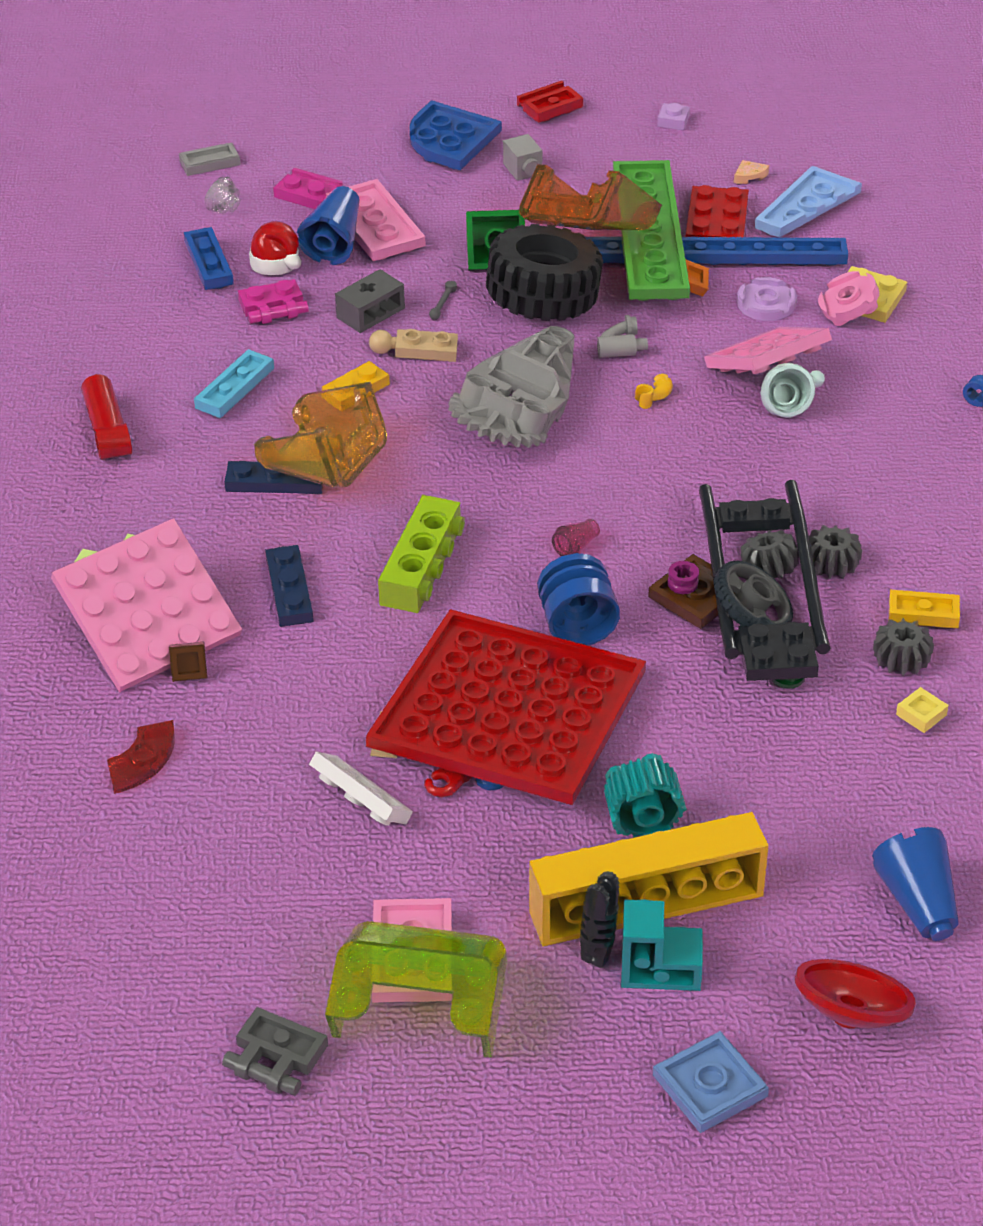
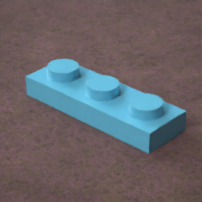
M248 349L194 398L195 409L221 418L274 369V359Z

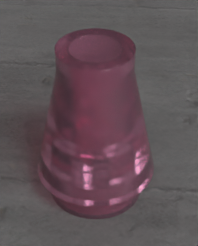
M587 519L582 522L558 527L552 536L554 550L560 556L580 553L592 539L599 535V525L595 520Z

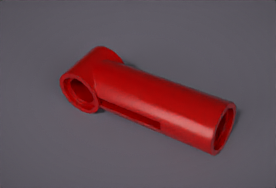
M102 374L89 376L82 383L81 391L94 430L100 460L132 454L127 424L123 421L111 380Z

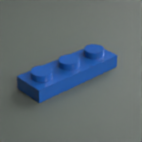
M212 227L183 232L185 244L204 289H220L224 286L233 285L232 271Z

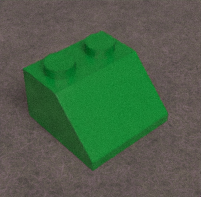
M525 209L466 211L468 271L487 270L489 250L493 240L509 228L515 229L516 226H525Z

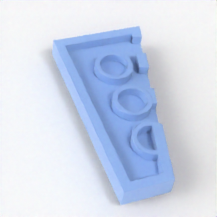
M811 166L755 219V229L766 232L771 236L782 237L861 193L862 183Z

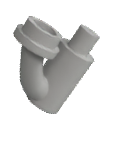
M625 315V321L610 327L600 337H597L599 358L636 356V351L648 350L647 338H635L638 330L636 317Z

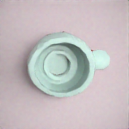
M779 364L771 369L763 380L760 392L762 404L767 411L775 416L791 418L800 415L811 406L815 396V388L823 385L825 376L819 370L809 373L808 370L798 364Z

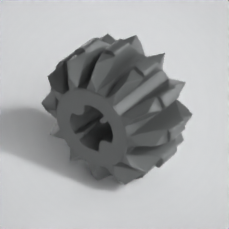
M822 525L820 530L811 531L809 538L816 576L826 574L831 579L833 575H837L844 579L846 573L855 572L862 557L859 535L851 534L850 528L839 529L837 525L833 528Z
M769 530L763 534L757 533L756 537L746 539V543L741 546L742 561L763 569L773 578L778 577L782 579L784 574H791L794 572V568L799 565V553L796 542L793 540L792 534H785L783 530L777 532Z
M904 618L898 623L889 619L886 626H879V630L876 632V639L873 642L874 656L877 657L878 666H887L889 673L895 670L900 671L903 676L907 671L918 674L921 668H927L934 649L933 637L929 634V628L919 627L918 620L908 623Z

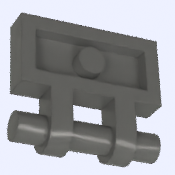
M256 1007L236 1035L237 1046L245 1050L241 1055L227 1051L222 1065L234 1070V1074L237 1077L245 1080L253 1078L265 1083L266 1088L280 1094L284 1091L296 1096L302 1082L291 1077L290 1074L293 1070L309 1075L328 1047V1038L325 1034ZM263 1056L277 1063L272 1069L258 1063L260 1058Z

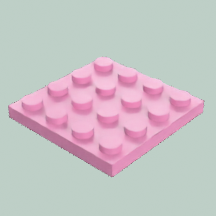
M174 518L52 572V581L119 692L170 669L169 645L204 642L206 652L240 636L243 630Z

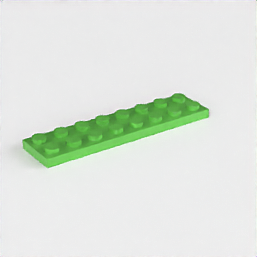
M613 161V178L629 300H678L680 298H690V284L670 161Z

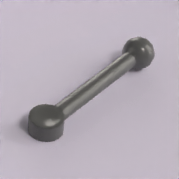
M447 281L445 283V292L436 307L429 311L431 319L437 320L440 317V310L450 293L457 290V283L455 281Z

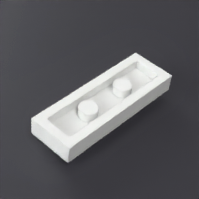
M315 752L309 765L320 772L319 778L323 782L333 787L339 786L346 791L344 794L346 799L359 806L365 805L371 810L370 816L376 821L388 826L391 822L407 824L413 813L412 810L338 756Z

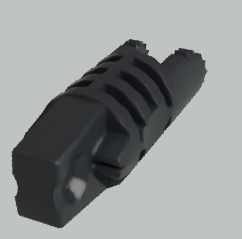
M613 871L603 872L598 877L597 883L591 884L587 888V894L583 902L580 929L581 960L599 968H602L608 962L616 936L620 887L619 878Z

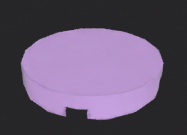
M771 277L752 279L751 284L745 286L744 283L737 292V305L744 315L762 321H777L788 317L794 312L797 303L795 289L792 286L790 289L786 287V282Z

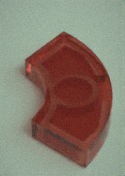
M173 720L137 727V738L131 747L122 754L107 759L114 794L143 784L164 767L175 745Z

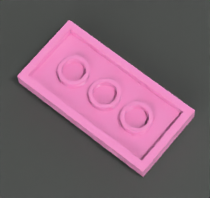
M378 179L349 187L357 193L360 200L355 240L372 261L383 260L393 255L411 252L414 249L426 246L425 235Z

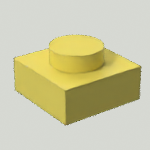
M920 687L897 705L896 715L925 733L947 716L949 705Z

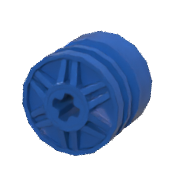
M569 554L550 562L541 571L537 581L538 595L545 610L549 631L554 637L584 645H592L605 639L615 630L620 620V608L615 593L612 590L607 569L601 560L589 554Z

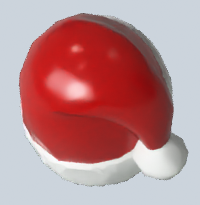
M271 221L259 227L252 237L249 252L252 270L264 275H282L301 266L302 261L298 256V236L291 226L284 222Z

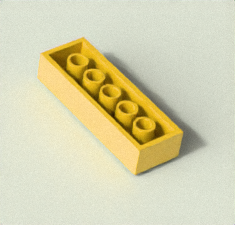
M753 812L730 815L726 818L708 822L694 823L667 831H658L631 839H622L590 848H581L572 852L544 856L540 859L529 861V913L542 947L580 938L583 902L585 901L587 888L591 884L597 883L598 877L607 871H613L619 878V911L617 914L616 930L623 928L624 900L646 899L650 901H664V919L763 897L769 845Z

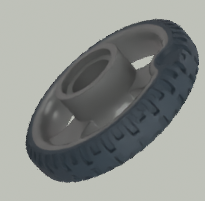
M730 561L724 564L716 573L714 578L716 596L724 610L740 626L749 627L753 624H786L792 622L793 608L786 592L763 569L744 561ZM738 577L746 579L747 581L744 583ZM771 605H774L776 609L777 621H772L765 614V611Z

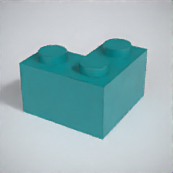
M646 899L624 900L621 988L701 991L703 928L664 927V901H650Z

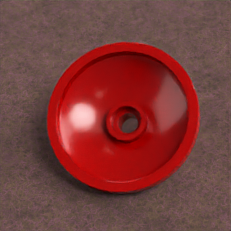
M816 959L802 963L796 971L795 984L801 995L821 1014L835 1021L841 1027L848 1029H873L892 1026L907 1020L914 1012L916 1000L912 992L896 979L873 968L842 960Z

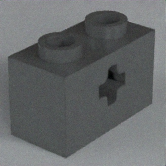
M379 269L335 293L336 317L357 332L362 333L405 309L404 284Z

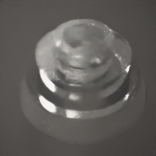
M220 177L208 190L204 199L205 206L208 210L226 214L228 211L233 213L241 202L239 198L240 191L230 177Z

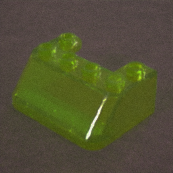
M366 921L356 925L336 956L325 1012L332 1037L341 1038L344 1020L358 1019L367 1012L371 1001L373 984L453 994L450 1017L454 1028L463 1035L481 1037L484 1057L492 1058L507 966V953L504 944L498 938L489 935Z

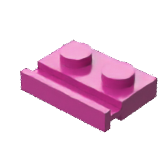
M293 168L291 175L287 174L273 187L275 198L315 209L326 198V193L332 192L336 187L343 186V182Z

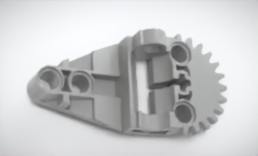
M549 326L485 359L467 372L460 394L455 392L453 397L450 398L448 410L452 412L451 416L458 418V424L467 425L466 430H477V436L487 435L492 442L499 439L506 446L508 442H511L516 447H520V444H523L528 448L532 444L539 446L541 442L545 443L551 425L554 421L559 422L569 399L574 334L563 327Z

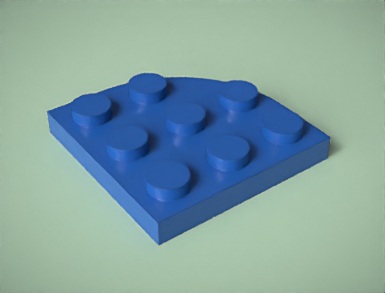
M431 100L411 120L409 127L410 142L414 150L424 157V160L448 166L451 169L461 170L502 131V121Z

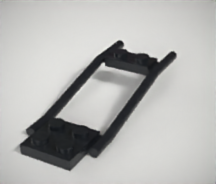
M788 480L784 485L788 503L786 499L768 498L758 501L733 500L731 502H719V507H715L711 486L703 484L699 487L713 582L716 573L725 564L720 529H722V533L790 529V525H794L811 626H809L808 622H789L786 624H753L749 627L738 626V630H734L733 619L721 606L716 596L725 657L735 659L738 655H742L746 681L818 677L819 666L815 651L824 655L829 653L831 649L824 622L807 521L795 480Z

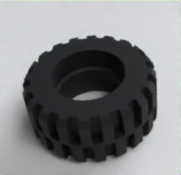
M531 224L530 226H516L515 229L509 228L502 234L500 233L490 245L486 288L493 301H496L501 308L509 309V312L515 315L521 314L529 319L540 318L541 321H550V319L562 321L566 320L567 317L573 319L589 311L598 299L603 266L602 254L593 241L590 239L586 240L584 235L573 233L571 229L564 227L560 229L554 225L540 226L539 224Z

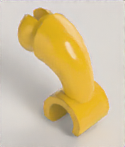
M661 373L654 378L655 382L653 385L655 389L648 384H640L636 387L635 399L639 401V406L642 409L650 408L653 401L662 400L671 394L673 384L668 375Z

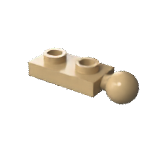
M397 329V337H392L385 330H377L371 334L369 346L377 354H385L391 349H395V357L456 362L458 334L444 331L429 332L415 329Z

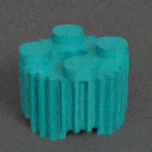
M651 753L645 755L641 760L637 758L636 762L630 760L627 765L623 763L621 766H613L605 775L607 784L604 785V794L613 829L616 830L617 834L626 836L632 834L633 838L638 835L644 836L658 831L671 830L674 827L673 823H678V818L682 817L683 812L687 811L677 773L673 767L669 766V763L664 764L661 755Z

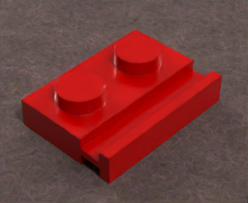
M561 80L518 95L517 106H522L525 113L540 123L582 108L583 97L571 87H565L564 82Z

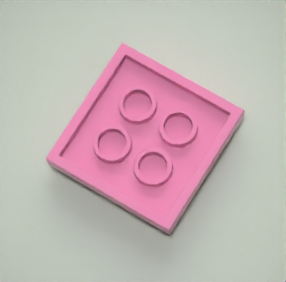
M778 327L706 355L704 358L707 368L720 369V372H728L735 369L736 373L751 370L752 374H758L768 371L772 363L778 362V364H783L795 360V354L800 352L804 354L816 352L822 349L821 344L831 341L832 337L829 328Z

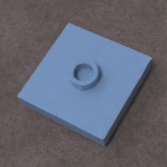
M721 1031L653 1066V1076L699 1133L763 1100L769 1094V1087Z

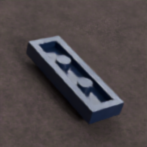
M228 461L224 481L225 492L322 494L325 479V463Z
M293 545L265 549L279 626L314 622L299 546Z

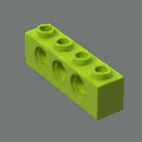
M427 495L421 496L378 579L380 606L419 613L424 601L430 600L433 582L435 579H440L444 560L446 557H451L454 549V540L456 536H461L463 533L465 518L461 516L460 502Z

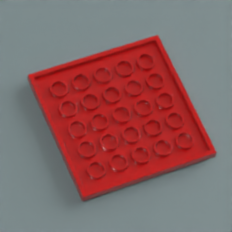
M450 609L367 733L366 747L573 805L646 670V661Z

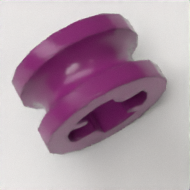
M678 561L669 567L668 587L673 592L689 594L698 588L699 568L695 564L688 561Z

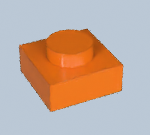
M685 259L690 292L703 297L708 291L709 268Z

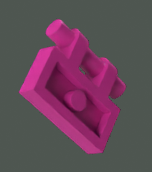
M295 279L281 280L277 283L251 286L247 289L238 290L239 302L245 316H248L250 324L257 322L267 324L271 323L272 319L286 316L288 319L298 317V314L309 311L307 301H303V295Z

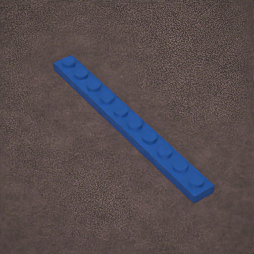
M585 237L586 240L590 239L598 247L602 254L603 263L625 264L621 237ZM682 237L685 259L694 263L711 265L797 264L802 266L808 264L834 266L848 263L846 238Z

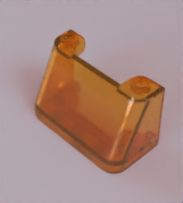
M537 164L520 203L519 213L528 222L588 230L641 231L650 228L656 222L662 205L619 171L608 170L606 176L609 179L601 185L592 183L588 194L581 195L554 175V170L548 165Z

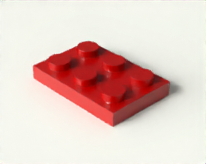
M692 186L685 237H744L749 190L738 187Z

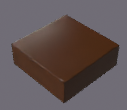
M204 642L169 645L172 682L208 678Z

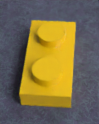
M368 361L322 386V396L343 411L390 384L389 374L371 361Z
M890 589L888 621L890 619L898 623L904 618L908 623L918 620V624L921 626L958 628L960 621V595Z

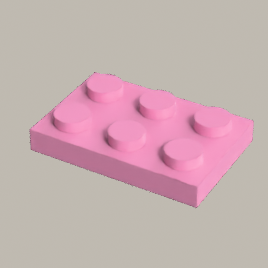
M451 898L385 899L373 901L372 1003L452 1001Z

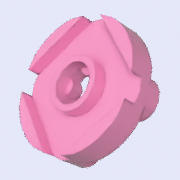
M852 271L831 280L827 284L829 290L825 292L824 296L821 292L818 298V303L824 316L832 320L834 325L841 326L863 314L874 312L878 307L879 288L871 274L866 273L867 276H861L859 271Z

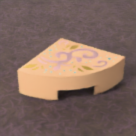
M742 160L734 174V183L748 184V180L764 179L769 174V165Z

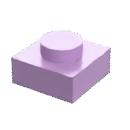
M663 103L658 115L657 127L684 130L690 116V107L681 106L678 103Z

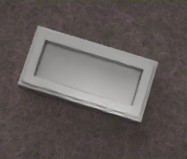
M233 143L179 153L180 163L187 176L240 165V156Z

